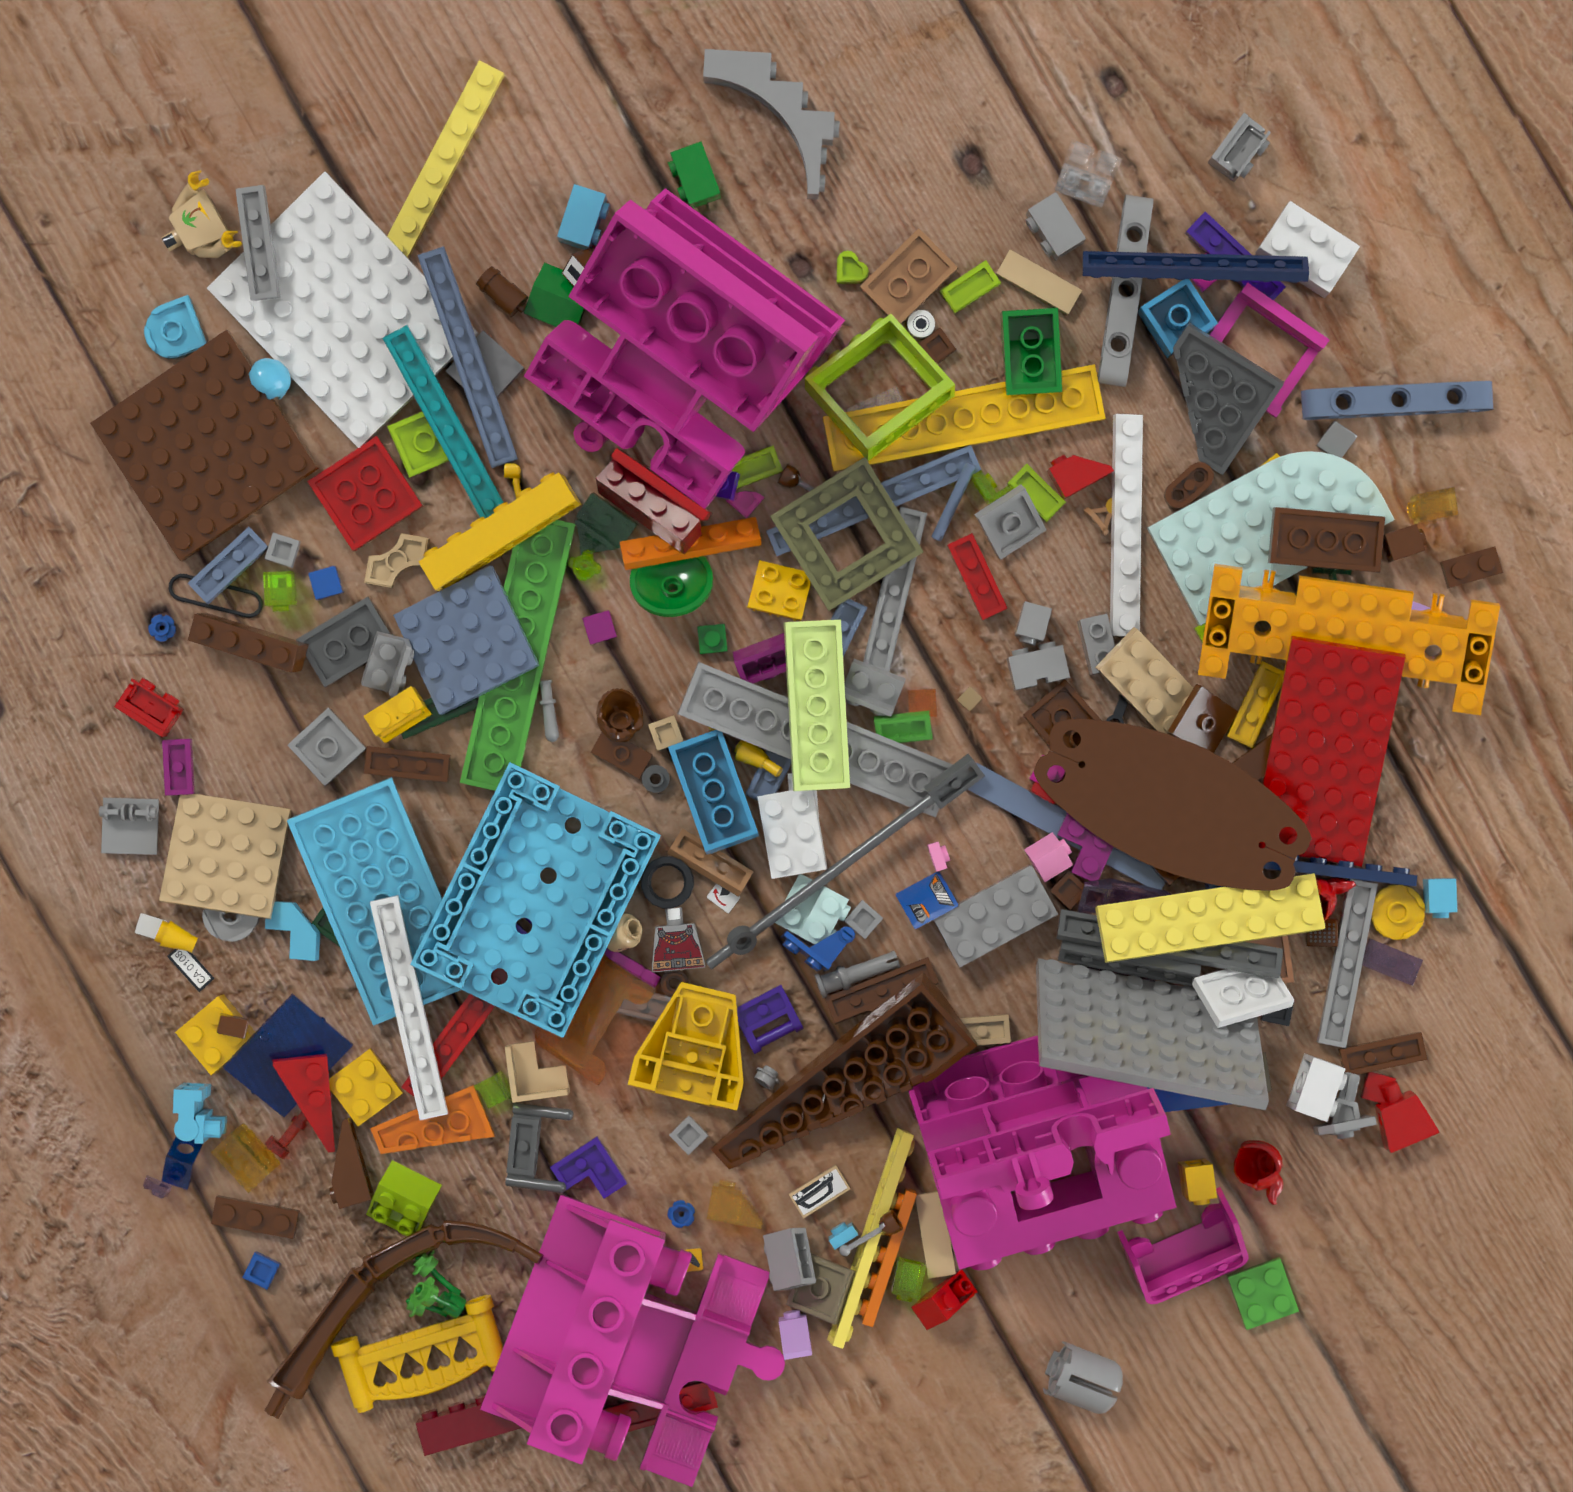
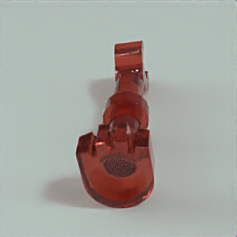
M301 1111L298 1116L294 1115L291 1119L292 1124L279 1140L271 1135L264 1143L269 1150L282 1159H285L290 1153L288 1145L300 1130L304 1131L308 1126V1120Z

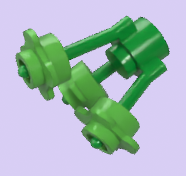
M434 1250L430 1251L428 1255L426 1253L419 1255L413 1263L415 1271L412 1274L416 1276L419 1273L424 1278L431 1273L449 1290V1293L444 1291L439 1297V1288L434 1285L435 1279L433 1277H429L425 1282H419L414 1288L413 1293L406 1299V1309L410 1310L409 1317H414V1315L422 1317L424 1310H429L444 1317L449 1315L456 1319L466 1304V1299L460 1296L461 1290L454 1287L435 1269L439 1261L433 1256Z

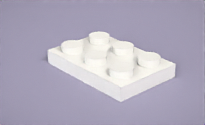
M791 790L757 796L771 878L828 869L814 790Z
M1224 969L1196 977L1192 983L1217 1028L1292 1007L1294 1003V998L1281 977L1277 979Z

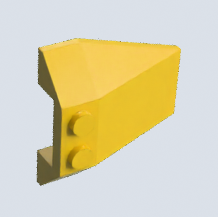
M681 982L635 1055L628 1085L671 1098L737 1111L744 1082L736 995Z

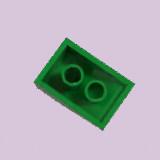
M1058 308L1002 311L1000 313L1006 395L1062 392Z

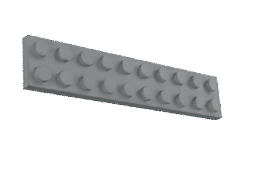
M698 662L677 714L791 759L788 698ZM847 722L850 783L911 807L928 794L924 786L953 765ZM934 803L923 813L936 817L939 807Z

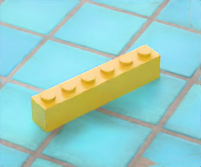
M552 472L544 476L540 480L541 484L533 489L529 487L517 494V499L510 504L508 502L500 504L493 510L494 514L486 519L481 517L472 522L469 530L464 533L457 532L447 539V544L440 548L433 547L423 554L424 558L418 562L433 588L440 592L463 580L580 506L581 502L566 477L559 472L557 474Z

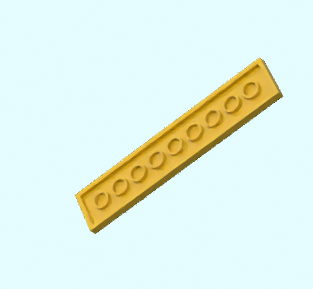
M1095 364L1062 370V392L1006 395L1005 382L955 391L954 397L870 459L868 463L874 465L1105 420ZM917 399L845 413L868 437ZM824 416L822 419L833 472L843 471L864 458V456L830 417Z

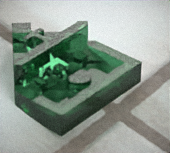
M593 492L576 515L575 525H577L580 553L585 555L620 548V542L628 540L638 524Z

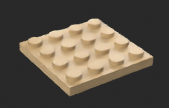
M199 794L180 795L159 901L271 919L289 827L287 819L291 817V809Z

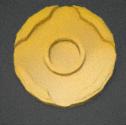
M1388 885L1376 893L1371 923L1374 929L1382 936L1393 940L1407 939L1415 935L1423 926L1425 904L1415 890L1403 885Z

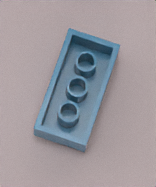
M714 730L669 746L672 760L706 854L709 855L759 837L723 733Z

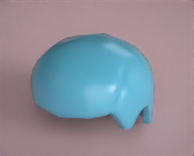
M260 359L253 364L249 372L251 384L258 391L265 393L267 399L278 397L281 400L291 384V377L287 367L281 361L275 359Z

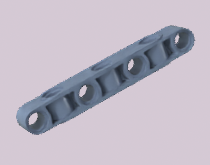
M1492 381L1362 386L1301 391L1303 420L1448 414L1494 410ZM1448 391H1453L1458 395V403L1456 405L1449 403L1447 400ZM1392 394H1398L1403 398L1402 407L1393 405L1391 401ZM1341 396L1347 400L1348 408L1346 410H1341L1336 406L1337 397Z

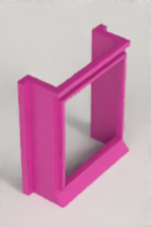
M1246 283L1209 335L1222 342L1245 307L1249 306L1307 347L1266 410L1267 413L1276 418L1283 409L1281 406L1318 352L1325 348L1329 339L1251 284Z

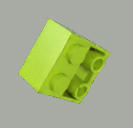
M392 1160L377 1186L366 1215L378 1223H383L397 1230L402 1235L409 1236L422 1228L442 1185Z

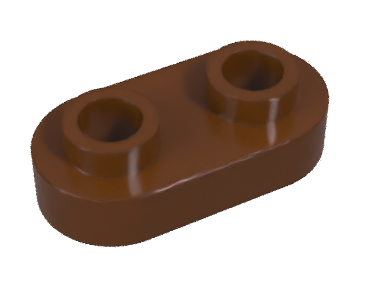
M1203 462L1194 463L1165 489L1164 499L1167 505L1173 509H1182L1188 506L1212 484L1214 479L1212 468ZM1196 472L1203 475L1202 482L1195 481L1194 474ZM1174 491H1180L1182 493V500L1178 501L1174 499Z

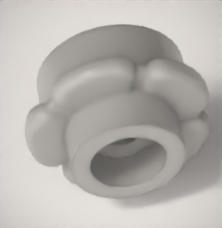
M767 1065L763 1069L760 1067L756 1068L757 1073L754 1076V1080L760 1085L772 1090L776 1084H780V1081L777 1079L779 1074Z

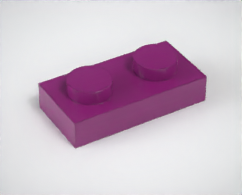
M192 739L162 740L165 796L195 794Z

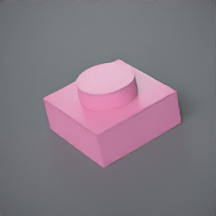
M938 841L928 844L927 847L935 871L946 869V862L950 861L946 846L940 847Z

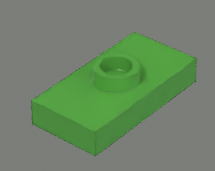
M929 710L892 714V716H874L875 732L878 735L898 743L933 740Z

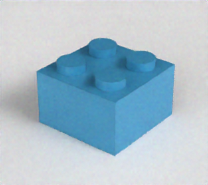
M1190 279L1180 281L1141 306L1137 312L1166 358L1174 354L1173 347L1188 323H1191L1205 333L1214 329L1218 324Z

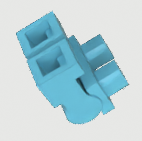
M182 1083L174 1089L173 1113H178V1121L175 1124L174 1132L178 1139L182 1141L195 1139V1144H203L210 1138H220L222 1134L226 1133L227 1116H213V1109H203L204 1100L211 1095V1084Z

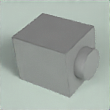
M1026 601L1023 603L1015 631V636L1020 637V642L1035 646L1036 641L1042 642L1044 640L1052 608Z

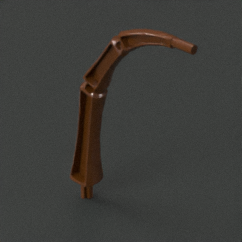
M444 1220L440 1227L434 1226L431 1223L389 1246L364 1256L362 1265L358 1268L352 1267L313 1324L267 1380L276 1390L264 1411L268 1415L279 1419L290 1397L296 1399L304 1398L315 1371L333 1340L353 1313L375 1290V1283L385 1281L395 1270L421 1254L438 1249L442 1243L448 1245L474 1243L496 1246L512 1253L517 1252L536 1264L542 1261L544 1255L503 1231L466 1221Z

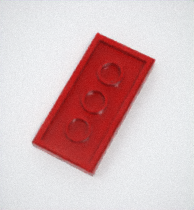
M616 448L611 455L612 459L701 521L706 522L713 513L708 509L702 508L623 450Z

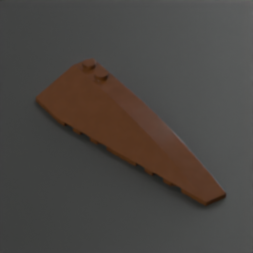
M923 972L794 1075L711 1147V1151L730 1170L761 1156L762 1153L774 1148L775 1150L799 1137L800 1139L807 1136L813 1130L820 1127L823 1129L863 1111L864 1108L872 1104L882 1103L888 1097L900 1092L909 1091L915 1085L934 1080L977 1047V1042L943 993Z

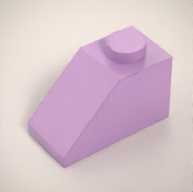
M800 1310L784 1312V1317H779L784 1360L811 1356L812 1345L806 1313L800 1314Z

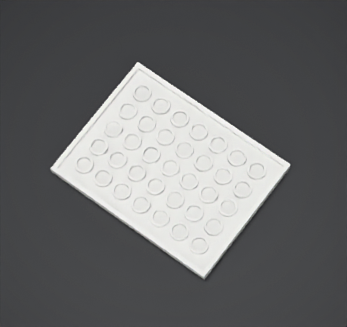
M324 172L271 224L280 298L259 301L250 300L244 252L207 289L273 359L281 361L287 367L290 377L359 448L370 441L414 398L383 337L408 325L435 376L453 360V356L423 273L327 172ZM473 327L475 336H477L479 333H478L477 330Z

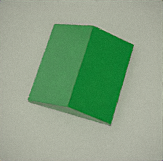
M544 262L533 284L524 314L557 327L564 320L573 321L579 325L586 309L568 297L574 286L562 274L563 270Z

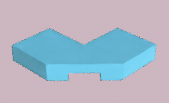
M274 901L271 919H265V929L291 931L289 959L319 960L320 931L305 917L302 909L296 902Z

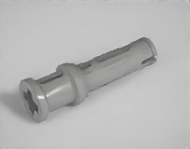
M893 950L890 953L846 969L844 966H838L833 972L821 976L815 974V980L822 998L827 997L828 993L839 989L847 990L851 987L852 983L900 968L898 960L887 963L888 960L897 958L895 951Z

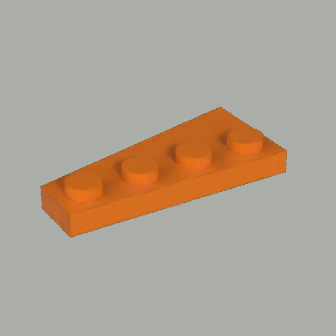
M475 1085L445 1096L448 1114L420 1120L416 1108L371 1127L370 1130L380 1154L495 1137Z

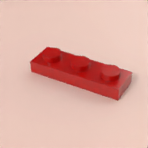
M973 533L948 544V550L981 620L983 621L1008 609Z

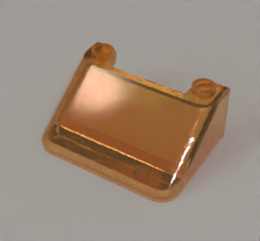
M603 954L564 1037H559L537 1027L535 1040L540 1047L599 1086L605 1077L606 1066L602 1059L592 1054L624 999L634 1004H644L651 999L658 986L647 982Z

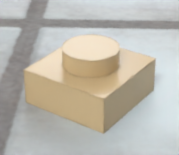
M674 715L648 724L657 751L684 741Z

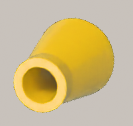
M163 920L154 941L160 943L162 947L192 953L198 937L193 936L171 920L169 923Z

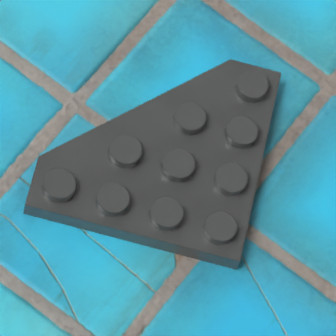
M1188 323L1175 343L1173 351L1179 368V377L1183 394L1186 398L1199 461L1208 464L1212 469L1223 475L1282 388L1284 381L1196 326Z

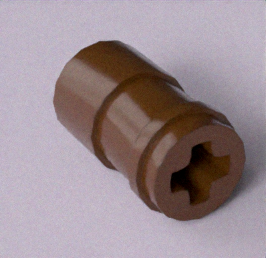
M491 266L478 279L476 285L479 287V290L485 292L494 300L495 304L509 317H513L518 311L522 313L526 309L524 304L529 297L514 283L509 282L500 274L501 272Z

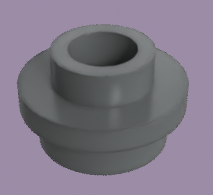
M659 765L648 767L642 775L644 787L653 793L664 791L670 782L668 771ZM655 773L661 776L659 784H653L650 780L651 776Z

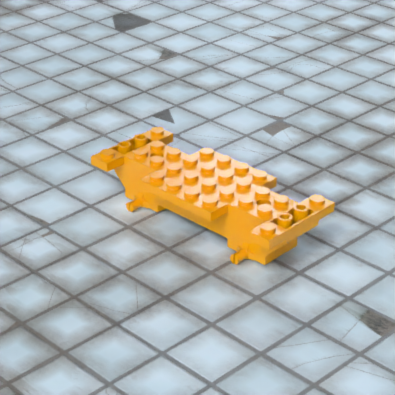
M1214 564L1198 675L1226 679L1230 652L1251 655L1250 662L1254 664L1256 656V664H1261L1262 657L1283 659L1287 662L1291 636L1405 654L1406 658L1402 677L1418 679L1417 686L1421 688L1423 680L1424 688H1429V681L1456 684L1452 712L1481 716L1500 603L1471 600L1468 619L1465 620L1462 616L1449 615L1442 611L1445 597L1443 594H1439L1438 599V593H1433L1431 609L1419 611L1411 609L1414 591L1299 576L1297 594L1295 596V593L1280 591L1273 587L1276 571L1271 570L1268 581L1269 570H1264L1262 586L1248 587L1240 585L1242 567ZM1258 621H1266L1271 627L1265 632H1260L1255 628V624ZM1430 645H1437L1441 648L1440 652L1434 656L1427 655L1425 649Z

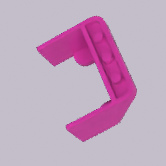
M1221 1187L1216 1188L1219 1203L1210 1204L1204 1209L1201 1215V1224L1152 1245L1149 1239L1135 1237L1128 1242L1123 1230L1117 1232L1127 1260L1148 1304H1158L1234 1271L1248 1261L1249 1257L1239 1223Z

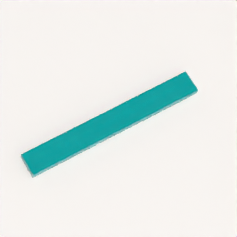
M405 325L383 337V340L480 518L484 517L486 519L494 514L493 510L504 503L412 331L408 325Z

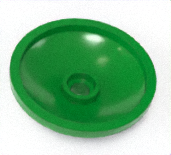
M704 556L635 568L631 570L630 589L637 604L647 612L662 617L682 616L693 612L707 600L713 587V572L708 560Z

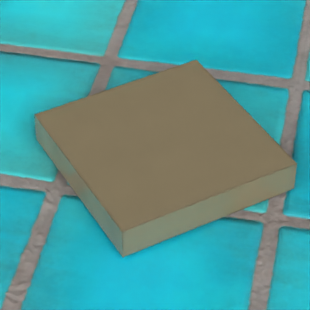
M811 1253L816 1283L791 1289L786 1305L834 1325L838 1324L856 1271Z

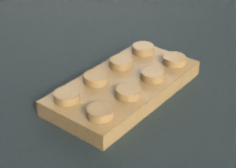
M1133 627L1095 668L1156 731L1172 735L1167 731L1193 690V687L1138 629Z

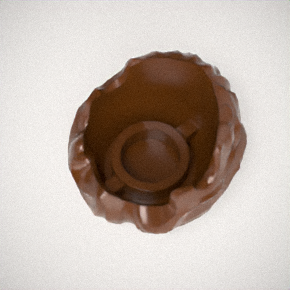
M618 688L612 689L604 693L599 700L596 711L597 724L602 733L611 741L627 742L643 727L642 707L636 697L629 691Z

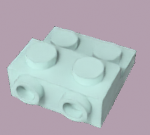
M799 874L785 901L810 883L812 879ZM823 886L775 923L803 939L817 944L837 932L834 930L838 919L844 921L851 908L847 905L849 899Z

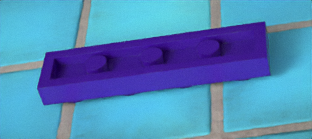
M1206 211L1185 232L1207 254L1252 255ZM1242 280L1237 282L1243 288L1246 283L1251 284L1272 300L1286 288L1280 281Z

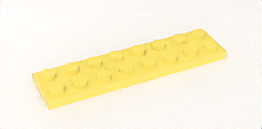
M1315 873L1294 876L1290 886L1279 890L1261 891L1220 887L1095 907L1105 963L1325 929Z

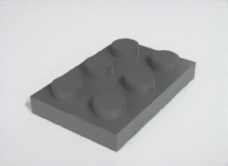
M366 597L296 640L309 644L306 657L323 686L328 687L367 663L377 631L390 635L391 633L370 598Z

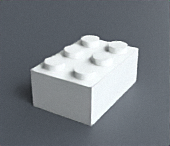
M1290 201L1255 254L1308 257L1309 279L1308 282L1300 283L1325 298L1332 291L1360 246Z

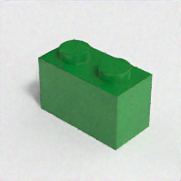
M702 141L670 152L672 161L667 163L672 177L679 178L681 187L677 188V191L682 201L688 203L694 209L721 199V193Z

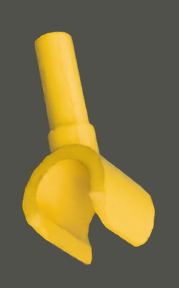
M506 463L504 465V478L513 479V487L517 499V494L521 492V469L515 463Z

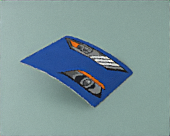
M939 871L896 893V897L914 929L959 906Z

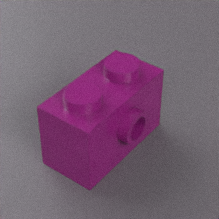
M784 633L733 652L734 663L742 680L753 684L762 680L772 679L778 674L786 672Z

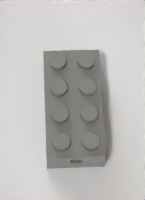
M1027 865L958 903V907L933 921L958 967H962L1053 918L1058 913L1032 865Z

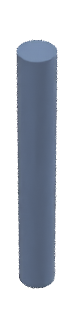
M966 462L931 536L935 540L942 541L975 471L976 465L970 462Z

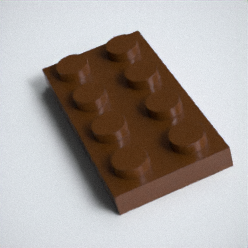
M1273 507L1268 563L1380 573L1385 517Z

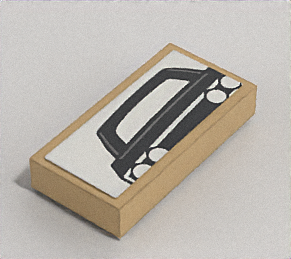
M834 1165L789 1193V1196L804 1219L851 1188L837 1165Z

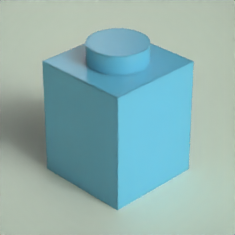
M1423 879L1425 913H1432V918H1449V912H1457L1456 879Z

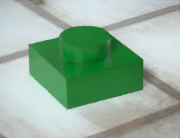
M725 624L697 626L700 655L728 652Z

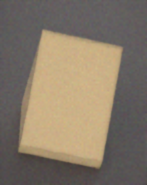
M968 687L957 700L966 709L971 711L982 697L971 687Z

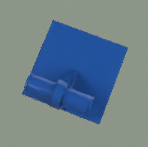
M843 927L810 948L788 931L784 932L781 938L785 940L782 944L785 948L795 955L798 952L802 953L807 957L804 962L818 972L821 969L823 971L829 970L832 966L831 964L846 944L854 940L855 932L850 927Z

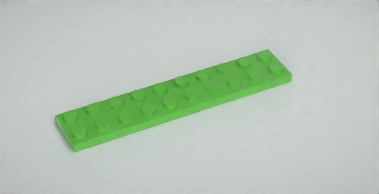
M556 520L512 549L504 590L540 666L479 696L460 780L462 784L496 791L509 762L519 767L522 766L539 691V683L542 678L576 524Z

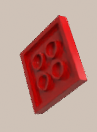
M378 436L307 481L353 552L424 507Z

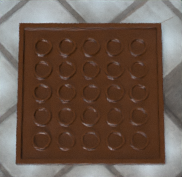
M228 330L220 333L90 423L177 558L182 562L319 469L275 400L267 399L265 393L258 391L251 384L249 372L252 365Z

